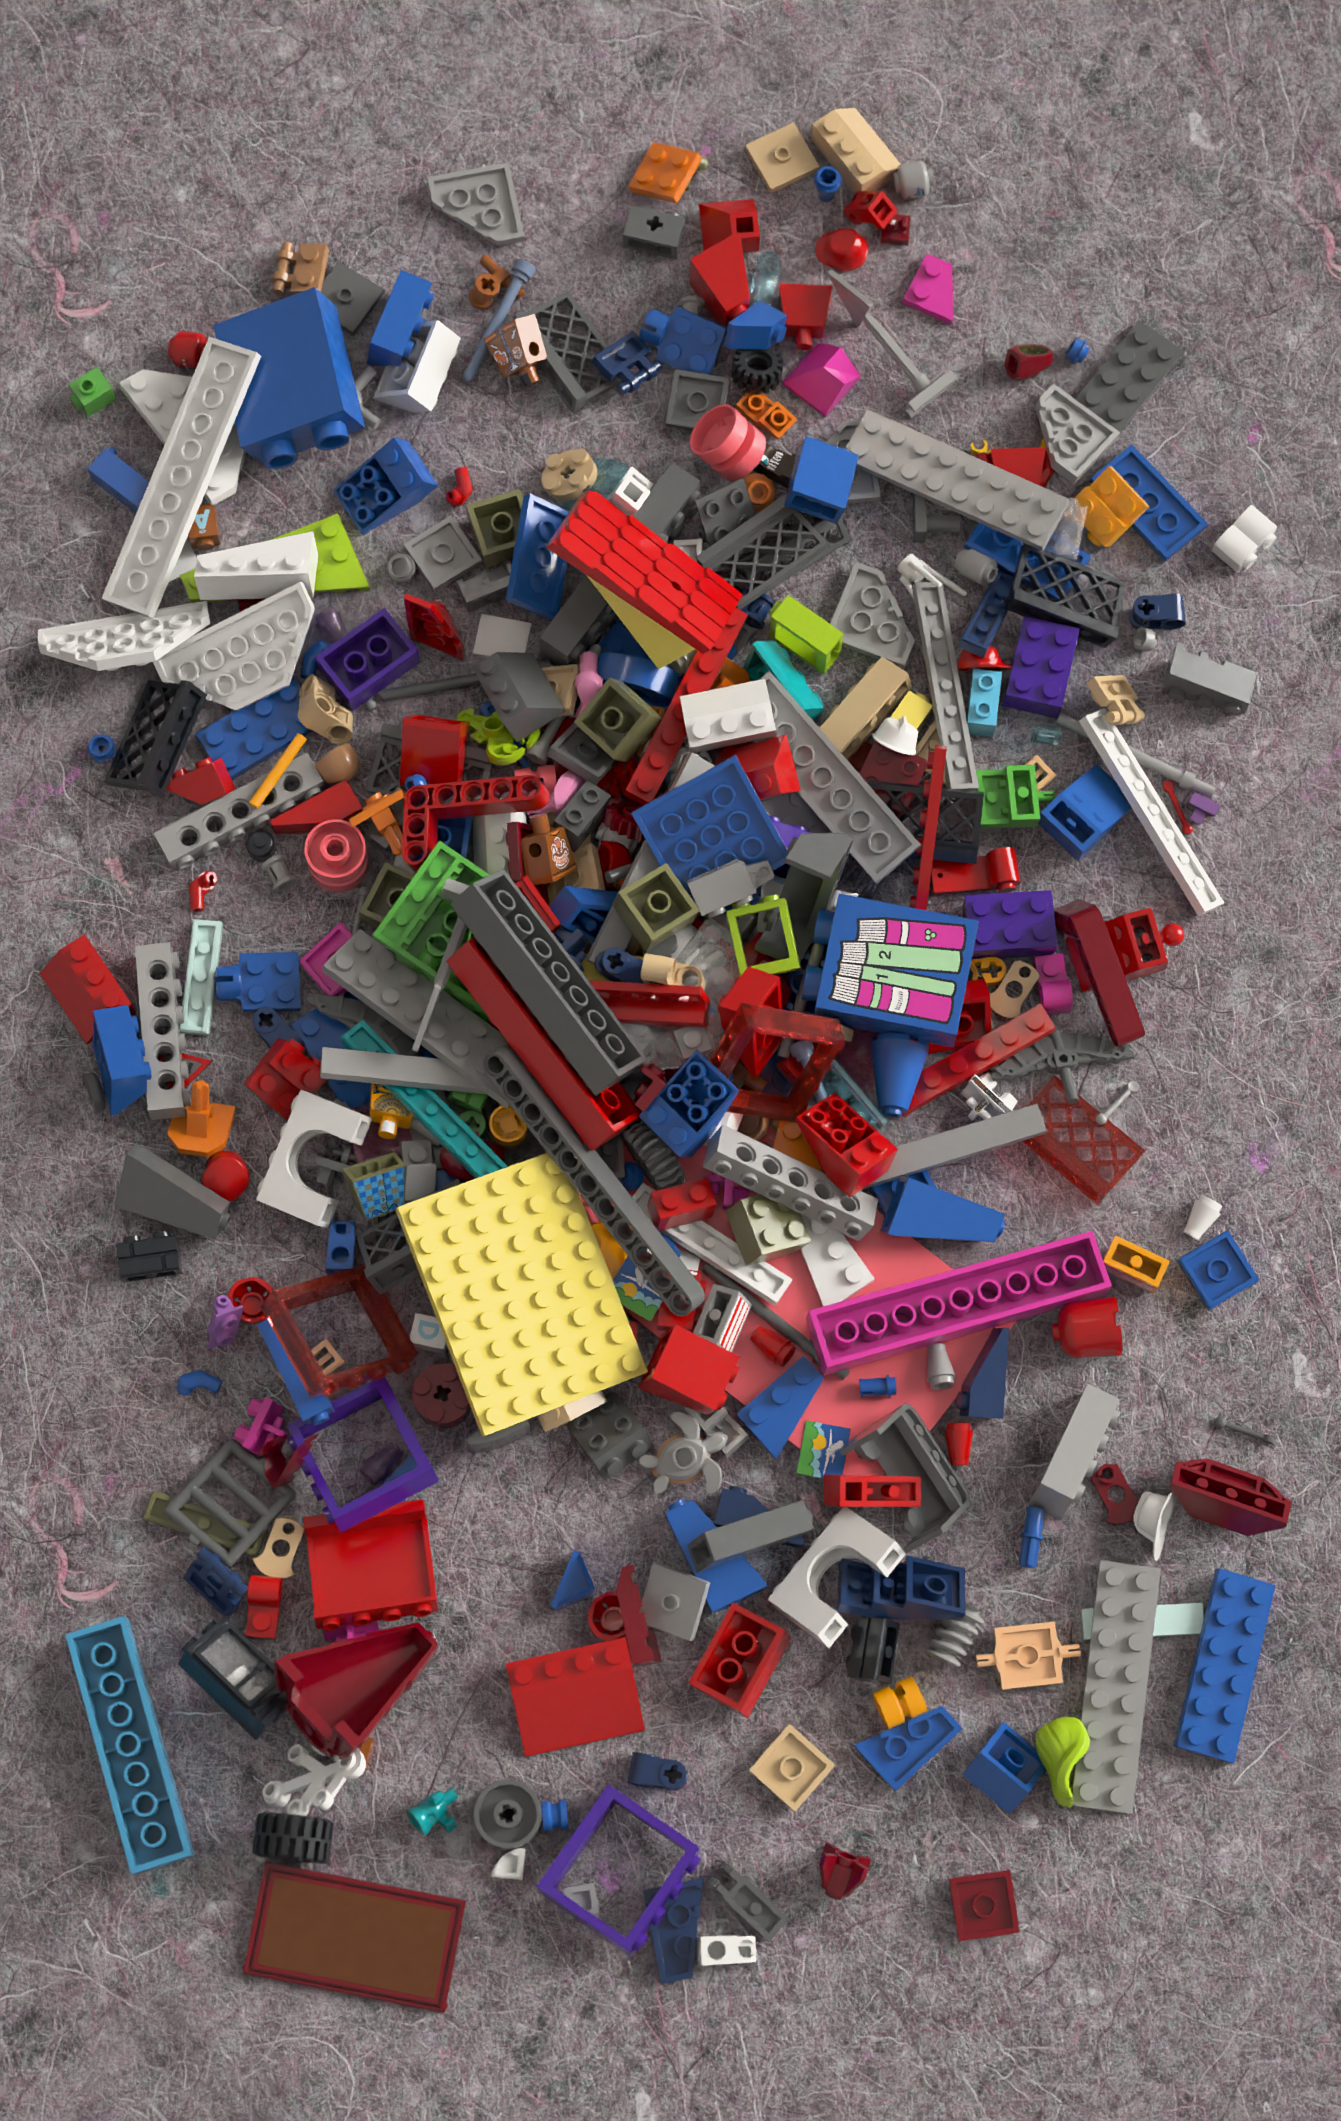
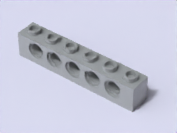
M306 752L293 759L268 794V796L274 798L271 804H261L258 809H255L248 803L270 773L268 772L153 833L172 870L174 871L178 868L181 870L191 866L196 858L202 855L209 856L220 849L221 845L229 841L236 842L246 835L245 832L255 827L256 829L265 827L272 818L325 791L323 779L308 753ZM295 782L300 785L295 791L285 790L289 783ZM245 809L249 811L248 815L242 819L234 817L238 810ZM214 823H221L223 825L222 829L218 832L209 831V827ZM194 836L197 838L196 843L191 846L183 844L187 837Z
M170 942L135 946L141 1033L145 1047V1056L143 1058L144 1062H149L152 1079L147 1080V1110L151 1120L186 1117V1106L191 1105L189 1088L185 1089L184 1079L189 1078L187 1061H182V1051H186L187 1046L185 1033L180 1034L179 1025L184 1023L183 1007L178 1006L177 997L182 996L181 980L175 977V970L180 969L178 952H173ZM159 972L166 973L165 977L161 980L152 979ZM161 999L168 1000V1003L163 1007L155 1006L156 1002ZM167 1026L171 1028L164 1035L157 1034L161 1027ZM164 1054L173 1055L172 1059L168 1062L159 1061L160 1057ZM165 1082H175L173 1088L169 1090L161 1089Z
M722 1125L709 1139L703 1164L704 1168L857 1241H860L874 1226L878 1203L877 1198L862 1191L849 1198L828 1179L825 1173L725 1125Z

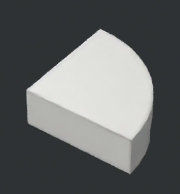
M514 1849L504 1854L495 1864L491 1877L523 1880L526 1849Z

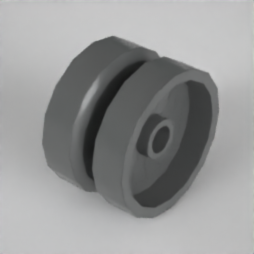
M512 1779L499 1780L487 1786L479 1795L474 1808L475 1825L480 1835L493 1847L503 1850L519 1849L531 1843L539 1833L543 1821L542 1806L535 1792L525 1783ZM508 1809L514 1811L515 1815L512 1817V1821H506L503 1818L504 1811Z

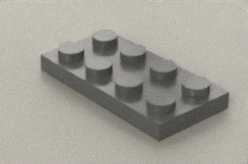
M1138 320L1075 400L1121 433L1181 359L1184 351Z

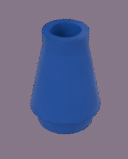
M823 167L814 176L818 197L823 202L833 200L842 182L840 173L833 167Z

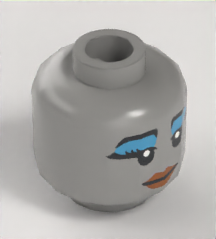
M923 161L900 164L897 172H893L896 195L900 194L904 200L927 196L929 186L934 185L932 169H926Z

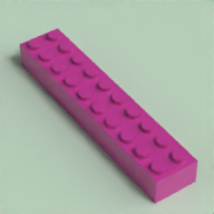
M1089 1231L809 1310L805 1320L824 1376L1056 1310L1068 1303L1105 1296L1112 1285L1094 1233Z

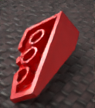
M406 593L404 604L410 639L463 660L465 656L464 645L446 606L437 601L428 602Z

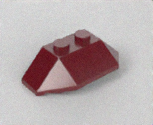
M1208 1458L1176 1462L1169 1487L1190 1517L1245 1536L1286 1528L1292 1502L1287 1497H1283L1266 1479Z

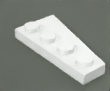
M801 1214L811 1242L801 1249V1253L822 1302V1307L845 1301L874 1281L875 1278L842 1233Z

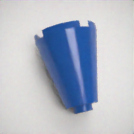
M881 1033L877 1035V1040L871 1037L870 1047L878 1109L884 1112V1116L898 1118L901 1117L902 1113L908 1111L929 1052V1042L923 1038L918 1037V1042L909 1040V1034Z

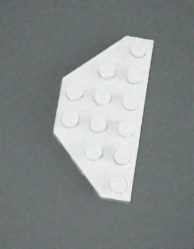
M143 369L119 382L120 389L165 445L192 377ZM235 421L204 495L211 505H215L233 495L237 490L238 477L243 466L246 451L240 446Z
M298 582L190 637L158 660L153 661L162 682L180 684L181 680L190 681L207 694V700L234 710L243 709L290 685L315 610L303 582Z
M207 601L157 609L154 618L139 613H132L39 629L38 646L41 654L97 671H114L130 665L143 666L158 660L210 624L209 608Z

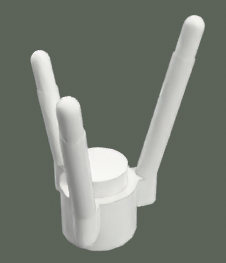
M914 554L908 555L897 568V571L902 574L899 581L907 588L913 600V586L911 582H920L924 577L937 587H941L943 583L960 595H967L965 590L930 568Z

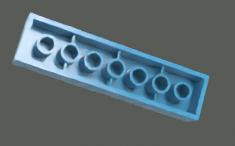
M122 1616L65 1634L131 1875H139L195 1857L130 1620L126 1616Z

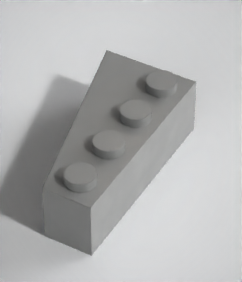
M1087 1383L1064 1428L1065 1432L1061 1435L1052 1453L1053 1457L1050 1459L1039 1480L1040 1484L1028 1503L1029 1505L1045 1509V1513L1061 1520L1073 1501L1079 1502L1086 1488L1081 1485L1084 1476L1090 1478L1097 1464L1093 1457L1096 1451L1100 1453L1103 1451L1109 1436L1104 1433L1108 1426L1114 1427L1120 1415V1411L1116 1410L1120 1399Z

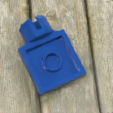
M680 306L675 307L672 315L657 309L650 310L643 322L649 325H646L645 328L641 326L640 338L656 346L658 349L656 360L679 370L711 375L728 327Z
M298 952L240 953L239 963L235 966L216 967L214 980L217 1000L239 1002L242 1007V1013L256 1012L263 1007L272 1008L276 1012L301 1010Z

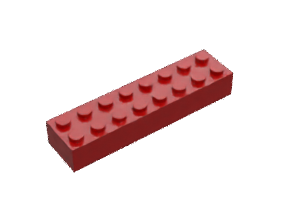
M475 937L468 940L446 961L452 968L455 976L469 990L472 998L482 1007L491 1023L498 1028L507 1040L508 1045L518 1054L527 1070L534 1075L543 1087L544 1092L554 1101L563 1117L570 1122L581 1140L591 1151L621 1134L640 1118L639 1115L642 1111L634 1104L633 1099L620 1082L600 1094L594 1095L591 1089L584 1084L582 1077L576 1069L568 1063L557 1044L549 1038L542 1024L531 1014L529 1007L520 995L512 989L510 982L501 970L494 965L492 958L476 941Z

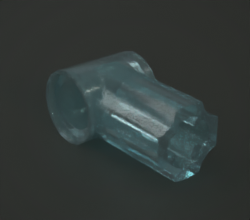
M766 251L757 258L756 270L749 293V307L758 301L772 306L776 286L781 274V260L774 252ZM770 265L773 266L775 270L771 272H766L762 268L764 266Z

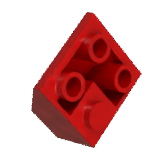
M754 199L698 204L703 251L738 232L741 237L743 253L759 252L760 232Z

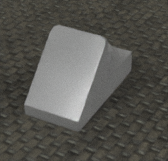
M431 1140L401 1141V1160L406 1165L405 1202L416 1201L435 1192L436 1164L432 1162Z

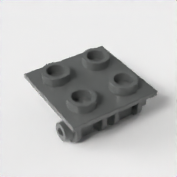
M744 478L694 500L703 527L702 531L699 532V537L703 543L708 542L709 547L755 515Z

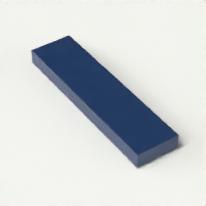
M998 571L995 580L990 583L957 647L982 658L985 657L1008 613V610L1003 609L1005 598L1010 593L1013 581L1012 576ZM1023 581L1020 582L1019 589H1021Z

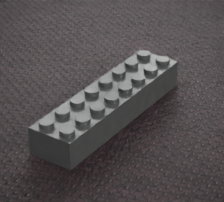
M673 462L651 489V493L639 510L633 515L668 544L672 538L676 540L681 535L685 527L683 524L687 518H693L698 511L694 500L701 496L700 480ZM587 575L539 637L541 658L545 661L550 660V664L553 666L580 664V655L587 652L592 645L598 644L603 636L601 632L607 625L609 627L612 626L618 617Z
M504 869L472 883L450 903L459 919L467 925L476 941L486 950L492 958L494 965L501 970L510 982L512 989L520 995L529 1007L531 1014L542 1024L549 1038L557 1044L568 1063L576 1069L582 1077L584 1084L591 1089L595 1096L625 1079L648 1059Z

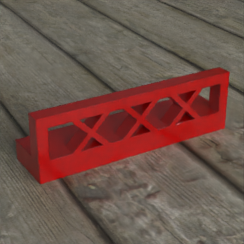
M589 981L620 1023L706 1028L710 999L702 986Z

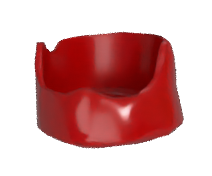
M220 1150L211 1155L204 1167L202 1185L229 1202L237 1199L245 1191L249 1182V1173L244 1159L237 1152L231 1150Z

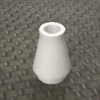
M1201 1195L1199 1200L1195 1199L1183 1232L1199 1241L1202 1234L1221 1215L1219 1211L1222 1206L1211 1198Z

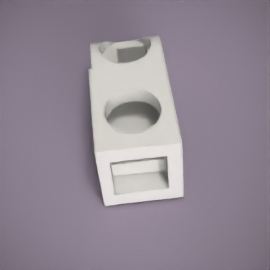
M755 1936L696 1937L697 1966L756 1962Z

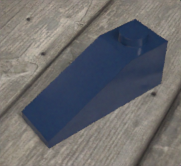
M994 1328L961 1385V1391L958 1392L956 1403L957 1408L960 1410L959 1416L1003 1419L1009 1328Z
M730 1486L729 1490L724 1488L722 1490L714 1524L718 1528L770 1510L755 1497L748 1495L747 1489ZM798 1537L781 1544L802 1549L804 1539Z

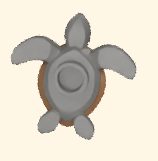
M681 1411L674 1412L670 1418L682 1429L684 1434L670 1437L662 1444L656 1456L643 1455L639 1462L646 1468H652L653 1475L657 1478L653 1485L656 1494L663 1493L668 1483H690L698 1479L703 1473L706 1477L708 1494H713L721 1485L722 1470L720 1465L711 1459V1453H716L725 1446L727 1436L722 1433H713L702 1439L700 1438L699 1423L693 1416Z

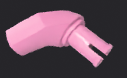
M584 652L580 655V673L575 677V686L581 701L575 714L576 718L603 686L602 678L597 673L598 656L594 652Z
M568 770L558 780L554 792L550 795L548 804L543 809L527 811V814L553 812L554 815L558 816L587 780Z

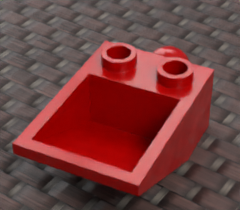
M1152 907L1128 913L1105 922L1126 981L1166 970L1168 959L1163 943L1168 946H1177L1184 939V930L1176 923L1167 924L1159 932ZM1142 929L1144 933L1142 937H1137L1134 931ZM1066 937L1081 992L1091 991L1092 987L1074 939ZM1145 956H1150L1153 960L1143 962L1142 958Z

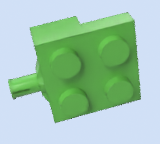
M1006 765L1002 770H976L979 785L977 791L984 792L980 829L1036 827L1040 820L1039 803H1051L1055 799L1054 790L1037 791L1035 765Z

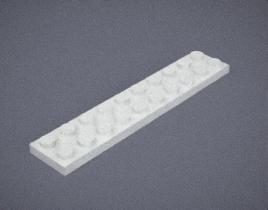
M212 337L208 338L102 596V599L106 602L154 618L261 358V355L257 352Z

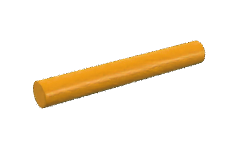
M296 734L248 803L253 808L258 809L304 745L307 739L303 735Z

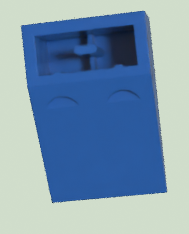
M393 437L333 489V492L360 533L365 535L418 504L439 485L410 442Z
M1096 764L1062 791L1040 813L1038 825L1079 862L1132 810V807L1116 781Z
M696 1050L639 1117L679 1157H693L713 1134L739 1090L699 1050Z

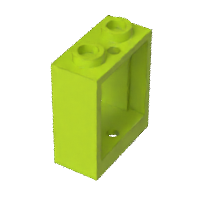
M787 595L782 602L778 600L770 610L769 615H771V619L768 623L770 626L769 637L825 675L841 654L844 633Z
M778 894L762 897V903L751 906L750 902L739 906L736 903L732 904L733 910H728L726 913L740 976L746 970L747 963L737 918L778 908L790 958L750 967L772 975L801 969L785 898L779 899Z

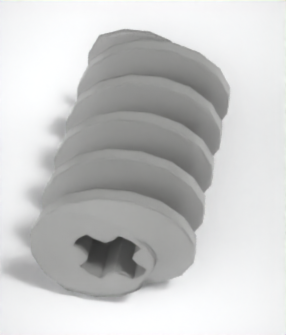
M965 1602L966 1614L964 1618L942 1619L941 1624L945 1629L937 1628L935 1631L936 1636L940 1640L931 1639L929 1642L934 1651L925 1650L927 1654L949 1666H961V1663L955 1658L956 1655H967L961 1647L962 1644L972 1645L973 1642L967 1637L968 1633L975 1635L979 1633L973 1624H984L985 1622L979 1616L980 1611Z

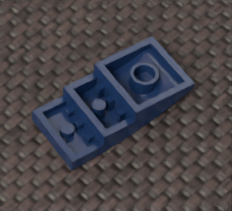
M907 1555L904 1563L899 1562L888 1577H885L866 1563L842 1558L838 1567L837 1611L866 1617L896 1620L964 1618L966 1614L965 1568Z

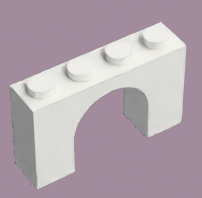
M300 1090L299 1095L292 1102V1112L289 1120L281 1129V1139L278 1147L269 1158L267 1174L258 1185L256 1200L317 1226L328 1228L339 1201L316 1192L304 1184L298 1172L299 1153L308 1140L320 1134H332L362 1146L373 1118Z
M843 1507L839 1513L833 1516L830 1524L822 1534L812 1542L811 1547L803 1557L793 1565L792 1570L785 1579L774 1588L768 1600L782 1615L827 1648H830L848 1624L837 1611L819 1599L818 1587L825 1571L836 1562L841 1561L842 1558H853L864 1561L882 1575L888 1577L906 1554L891 1537L849 1508Z

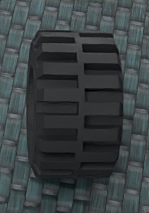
M262 1812L257 1814L252 1853L258 1857L315 1864L327 1863L330 1860L334 1823L328 1819Z

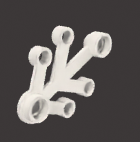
M296 1744L288 1751V1760L297 1766H304L311 1772L285 1783L280 1781L268 1782L262 1791L264 1800L272 1807L280 1809L288 1803L292 1793L307 1788L301 1799H293L289 1803L287 1813L306 1816L308 1808L312 1803L320 1810H327L333 1804L334 1797L346 1779H356L362 1775L366 1767V1760L362 1752L356 1750L351 1756L342 1760L339 1759L338 1755H335L332 1759L336 1762L324 1766L311 1757L307 1749ZM312 1745L314 1751L321 1756H326ZM334 1777L327 1789H322L327 1780Z

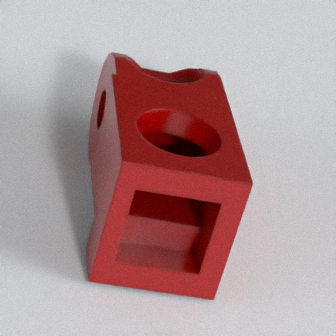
M858 191L853 196L852 202L843 209L844 215L856 225L873 223L877 229H884L898 211L883 191Z

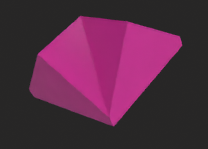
M817 343L785 378L782 384L822 416L826 417L861 379V375L841 347Z

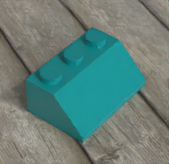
M776 641L754 642L743 666V669L749 673L750 680L757 681L770 671L814 722L819 720L824 709L822 700L818 694L813 693L808 687L802 672L796 670L792 665L786 650L780 648Z

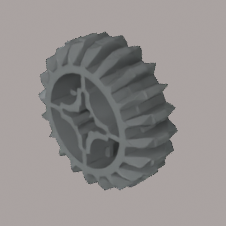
M642 1119L637 1122L635 1121L623 1131L624 1144L636 1164L643 1169L644 1176L655 1190L658 1191L685 1183L684 1170L671 1148Z

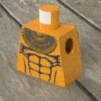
M371 1083L369 1117L373 1118V1122L380 1123L378 1131L380 1137L394 1139L397 1128L409 1129L414 1116L383 1084Z

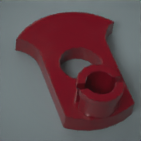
M1118 1464L1102 1465L1090 1479L1107 1509L1108 1517L1106 1523L1120 1525L1132 1521L1139 1499L1134 1496ZM1102 1471H1109L1111 1479L1101 1478ZM1119 1486L1122 1488L1124 1499L1121 1502L1115 1503L1108 1498L1110 1487Z

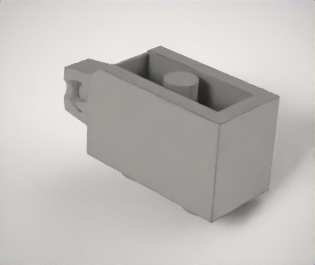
M735 859L689 879L688 886L701 916L708 914L711 918L725 912L724 906L735 902L739 906L753 899L752 894L757 893L756 888L773 879L774 873L768 860L745 865V862Z

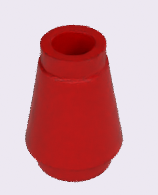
M761 1325L754 1330L750 1337V1340L754 1342L773 1365L778 1364L783 1367L788 1363L796 1350L791 1340Z
M971 1422L946 1423L947 1430H944L950 1464L969 1465L968 1459L970 1457L974 1431L971 1430Z

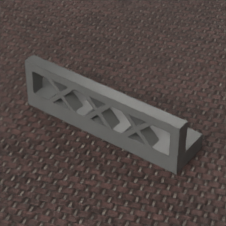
M813 515L805 518L824 539L828 529L835 525L841 536L832 542L827 541L829 544L828 549L777 585L851 540L842 518L839 519L837 524ZM799 523L786 530L799 531ZM773 537L761 546L776 547L777 537ZM782 537L780 547L796 548L797 538ZM802 538L800 549H803L804 544L807 542L816 541L814 539ZM747 553L739 558L738 562L753 563L755 553ZM759 553L758 563L773 564L775 554ZM779 554L778 564L780 563L781 558L785 557L786 555ZM737 569L738 573L745 576L747 580H751L752 570ZM770 571L768 579L771 578L772 571Z

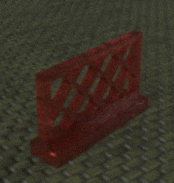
M1055 1075L1028 1105L1031 1106L1038 1103L1039 1109H1045L1047 1123L1044 1124L1048 1132L1023 1140L1022 1142L1099 1205L1144 1154L1145 1150L1108 1119L1103 1125L1097 1124L1096 1116L1100 1112L1080 1095H1078V1102L1068 1104L1062 1082ZM1054 1086L1064 1094L1065 1103H1050L1049 1091ZM1071 1108H1081L1085 1111L1087 1121L1072 1122ZM1051 1109H1066L1067 1122H1052ZM1088 1127L1090 1141H1075L1073 1128ZM1093 1127H1104L1109 1131L1110 1140L1095 1141ZM1053 1128H1068L1069 1142H1059L1054 1138ZM1111 1146L1112 1160H1097L1096 1147ZM1116 1146H1126L1135 1154L1130 1160H1118ZM1076 1147H1090L1092 1161H1082L1076 1156ZM1098 1166H1113L1114 1178L1110 1183L1099 1175Z

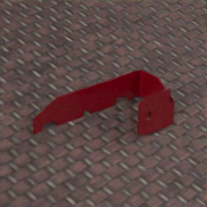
M286 1434L267 1441L261 1447L257 1457L265 1455L264 1475L273 1489L293 1481L295 1478L293 1476L294 1472L300 1469L304 1461L303 1457L307 1456L313 1445L310 1444L311 1441L316 1439L318 1434L307 1438L293 1452L287 1465L286 1459L281 1452V1448L287 1439Z
M634 1565L622 1567L616 1591L633 1667L662 1662L656 1634L651 1628H647L644 1612L640 1613L639 1608L643 1606L638 1583L633 1584L631 1574L635 1572Z

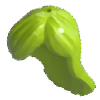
M1067 1716L1059 1717L1041 1726L1035 1736L1037 1754L1049 1774L1055 1800L1061 1806L1070 1808L1074 1803L1069 1787L1070 1772L1076 1762L1088 1751L1090 1738L1080 1720Z

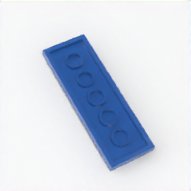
M1221 1568L1215 1569L1173 1747L1230 1764L1235 1762L1276 1585Z

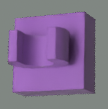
M1194 792L1189 803L1197 807L1190 820L1201 824L1206 813L1209 812L1216 815L1220 805Z

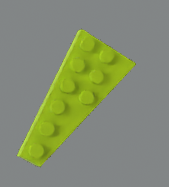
M338 514L271 539L274 540L313 531L318 551L314 595L318 592L334 591V593H345L346 590L370 591L369 584ZM195 569L180 575L191 603L226 601V599L200 600L194 578Z

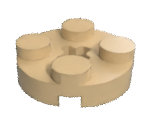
M585 449L568 450L560 454H552L546 459L547 466L543 470L541 482L549 496H553L559 502H569L578 499L588 485L590 487L594 485L598 470Z

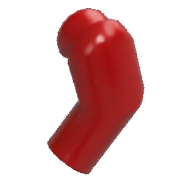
M459 467L454 470L457 486L451 490L452 492L448 491L446 493V500L453 507L462 506L473 492L467 467Z
M202 872L190 883V911L202 912L205 910L204 896L217 883V875L214 872Z

